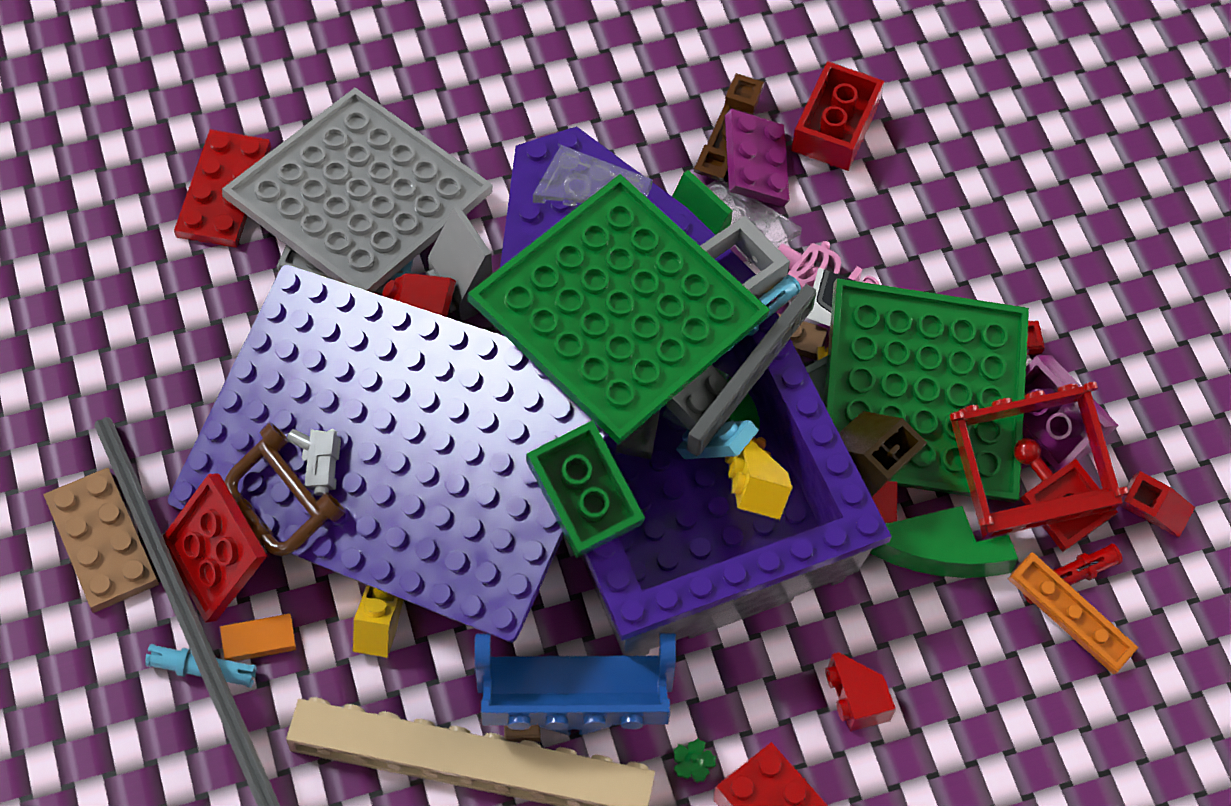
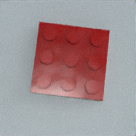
M219 473L206 476L163 535L182 582L205 623L214 622L219 619L267 557Z

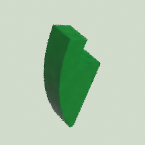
M963 506L887 523L886 526L891 534L890 542L872 548L870 554L889 563L916 572L957 578L990 577L1012 573L1018 561V556L1009 534L976 542Z

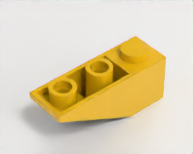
M751 439L738 456L725 457V462L729 464L728 476L732 478L733 482L732 493L736 496L739 509L780 520L792 489L788 472Z
M369 585L366 586L354 617L353 652L388 658L396 635L403 599Z

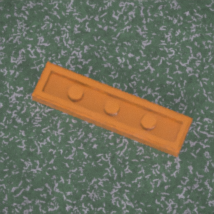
M1033 552L1028 554L1007 578L1113 675L1118 673L1139 648Z

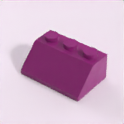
M1036 355L1026 366L1025 395L1041 390L1045 394L1058 392L1057 389L1059 387L1072 383L1081 387L1052 355ZM1093 399L1103 435L1106 439L1119 425ZM1078 402L1024 413L1023 435L1038 442L1041 448V455L1056 471L1074 459L1079 461L1092 452Z

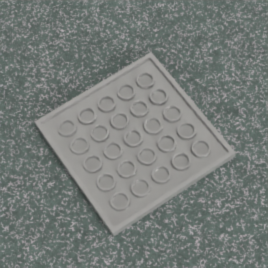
M353 88L222 188L223 198L331 279L373 293L438 238L453 207L459 205L466 215L492 193L493 184L363 92Z

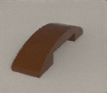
M735 73L725 96L723 109L707 145L704 144L694 167V173L724 181L728 175L725 115L730 109L754 115L764 87L763 81Z

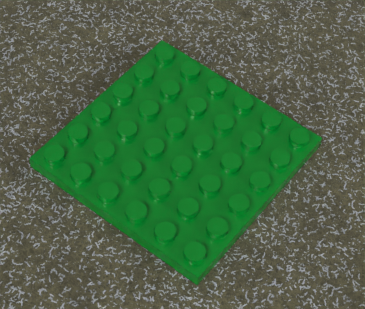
M621 174L612 179L468 293L467 299L618 445L768 317L770 311L767 306Z
M837 278L833 285L824 405L838 433L863 411L903 418L927 444L890 481H897V486L971 497L949 415L971 405H978L979 409L991 407L992 402L1003 398H1011L1012 402L1024 399L1029 308ZM1024 414L966 426L986 499L1012 503L1019 500L1021 463L1014 456V447L1022 439Z

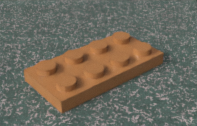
M108 467L43 494L93 613L159 585Z

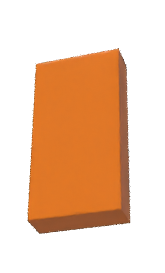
M291 613L220 626L224 660L236 662L296 650Z

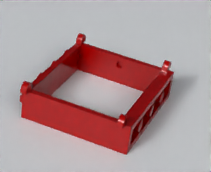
M1097 382L1086 383L1082 387H1078L1077 384L1073 383L1059 387L1057 389L1058 392L1045 394L1043 390L1026 394L1024 396L1025 399L1013 402L1011 398H1003L992 402L991 407L979 409L978 405H971L949 415L983 539L1113 511L1123 503L1122 496L1129 494L1128 488L1126 486L1119 488L1091 394V391L1098 390ZM1078 402L1102 489L990 513L966 426Z

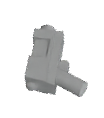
M295 429L291 430L287 440L303 449L302 459L307 462L304 486L311 491L315 490L314 494L321 497L326 492L329 493V490H336V479L334 478L336 460H339L341 438L337 436V431L334 429H330L327 432L311 430L309 437Z

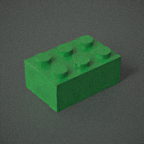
M593 420L526 454V462L576 558L642 525L645 517Z

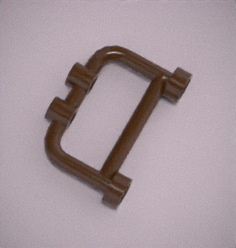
M269 422L259 432L263 438L232 467L226 476L225 484L261 546L273 555L285 556L302 546L329 519L336 523L346 513V510L328 492L318 501L313 497L278 453L288 443L287 437L277 426ZM263 457L311 516L284 542H278L274 538L272 530L260 520L254 512L255 509L251 503L238 491L240 479Z

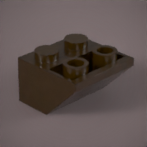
M865 411L861 412L839 432L871 497L903 469L927 444L903 418Z

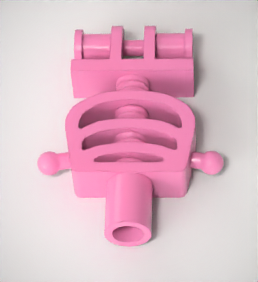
M823 241L821 246L811 243L803 254L785 244H781L778 248L790 261L788 275L793 276L799 282L801 289L805 284L811 287L814 286L819 268L826 270L828 265L832 268L833 273L839 274L841 259L836 252L829 250L830 243L828 241ZM816 261L821 263L819 268L818 266L815 267ZM857 266L848 278L859 281L863 269ZM868 275L864 278V283L879 285L878 280Z

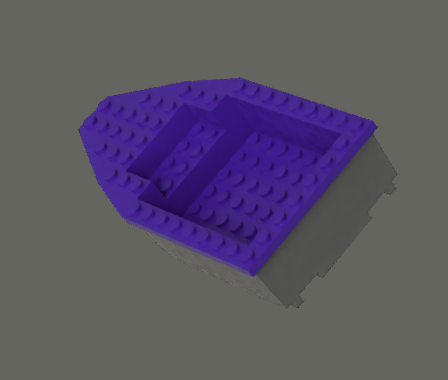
M577 126L515 146L500 268L619 174L624 176L699 246L714 237L715 234L686 206ZM730 249L715 258L741 284L756 275ZM777 312L761 323L759 330L754 335L744 337L731 350L716 360L712 366L732 378L779 319ZM789 339L748 392L755 403L760 420V430L753 438L762 437L766 440L764 450L770 452L771 457L788 472L792 489L780 520L738 508L736 496L732 493V478L728 476L729 464L725 462V457L684 459L679 454L676 448L682 443V436L688 428L666 405L619 445L609 435L607 436L605 444L645 519L642 525L582 555L581 558L623 656L648 655L650 649L659 647L660 633H675V640L686 636L691 639L793 601L794 596L831 583L833 586L844 582L846 576L859 572L872 548L890 542L891 534L791 339Z

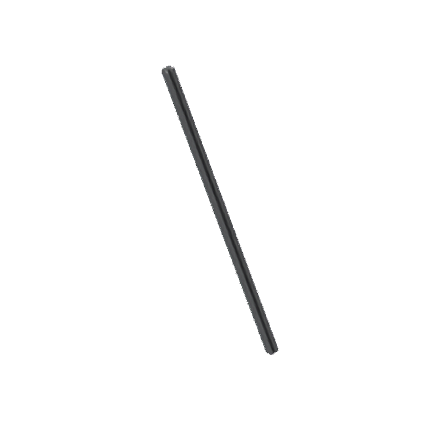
M109 417L97 420L94 425L255 802L257 806H280L114 423Z

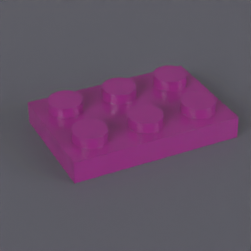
M730 109L725 115L729 192L784 207L790 201L784 125Z

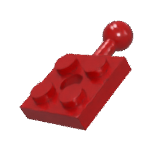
M1023 438L1016 443L1014 447L1016 459L1021 464L1030 465L1042 481L1021 497L1025 505L1100 489L1077 459H1074L1053 474L1042 458H1040L1041 448L1037 441L1031 438ZM1113 510L1043 526V528L1060 550L1064 552L1113 518L1118 511Z

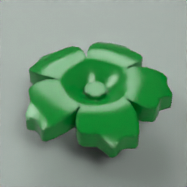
M697 738L695 741L688 742L687 748L678 744L677 748L673 750L675 755L674 761L679 763L674 767L677 777H683L687 780L692 773L695 783L705 781V778L709 775L708 769L716 766L717 759L710 750L704 752L705 741Z

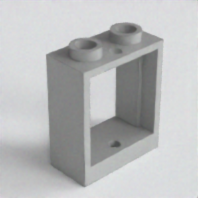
M743 216L701 245L714 259L736 245L761 271L742 284L758 299L788 275L790 261L746 216Z

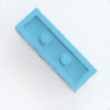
M750 420L725 422L700 456L696 457L687 451L688 434L690 432L688 429L683 434V441L676 450L684 459L738 456L759 430Z

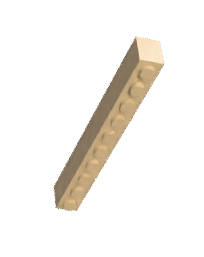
M311 697L309 701L298 698L286 738L291 752L554 806H649L655 771L648 770V766L637 762H629L627 765L614 763L611 758L603 755H592L589 758L579 756L574 750L560 747L556 748V750L541 748L540 744L529 740L515 743L506 741V738L499 734L486 733L485 736L471 734L468 729L460 726H450L449 729L436 727L429 720L415 719L414 722L402 720L398 715L385 711L379 712V715L365 712L359 706L351 704L344 705V708L333 706L328 701L317 697Z

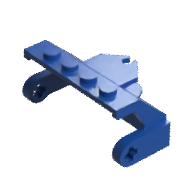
M675 633L659 634V656L491 657V635L475 634L478 693H483V700H481L482 726L508 725L510 729L525 730L530 728L531 725H539L540 728L565 735H571V730L578 729L580 735H585L609 728L612 725H621L625 729H638L643 727V725L668 724L670 698L667 697V692H672L675 674Z

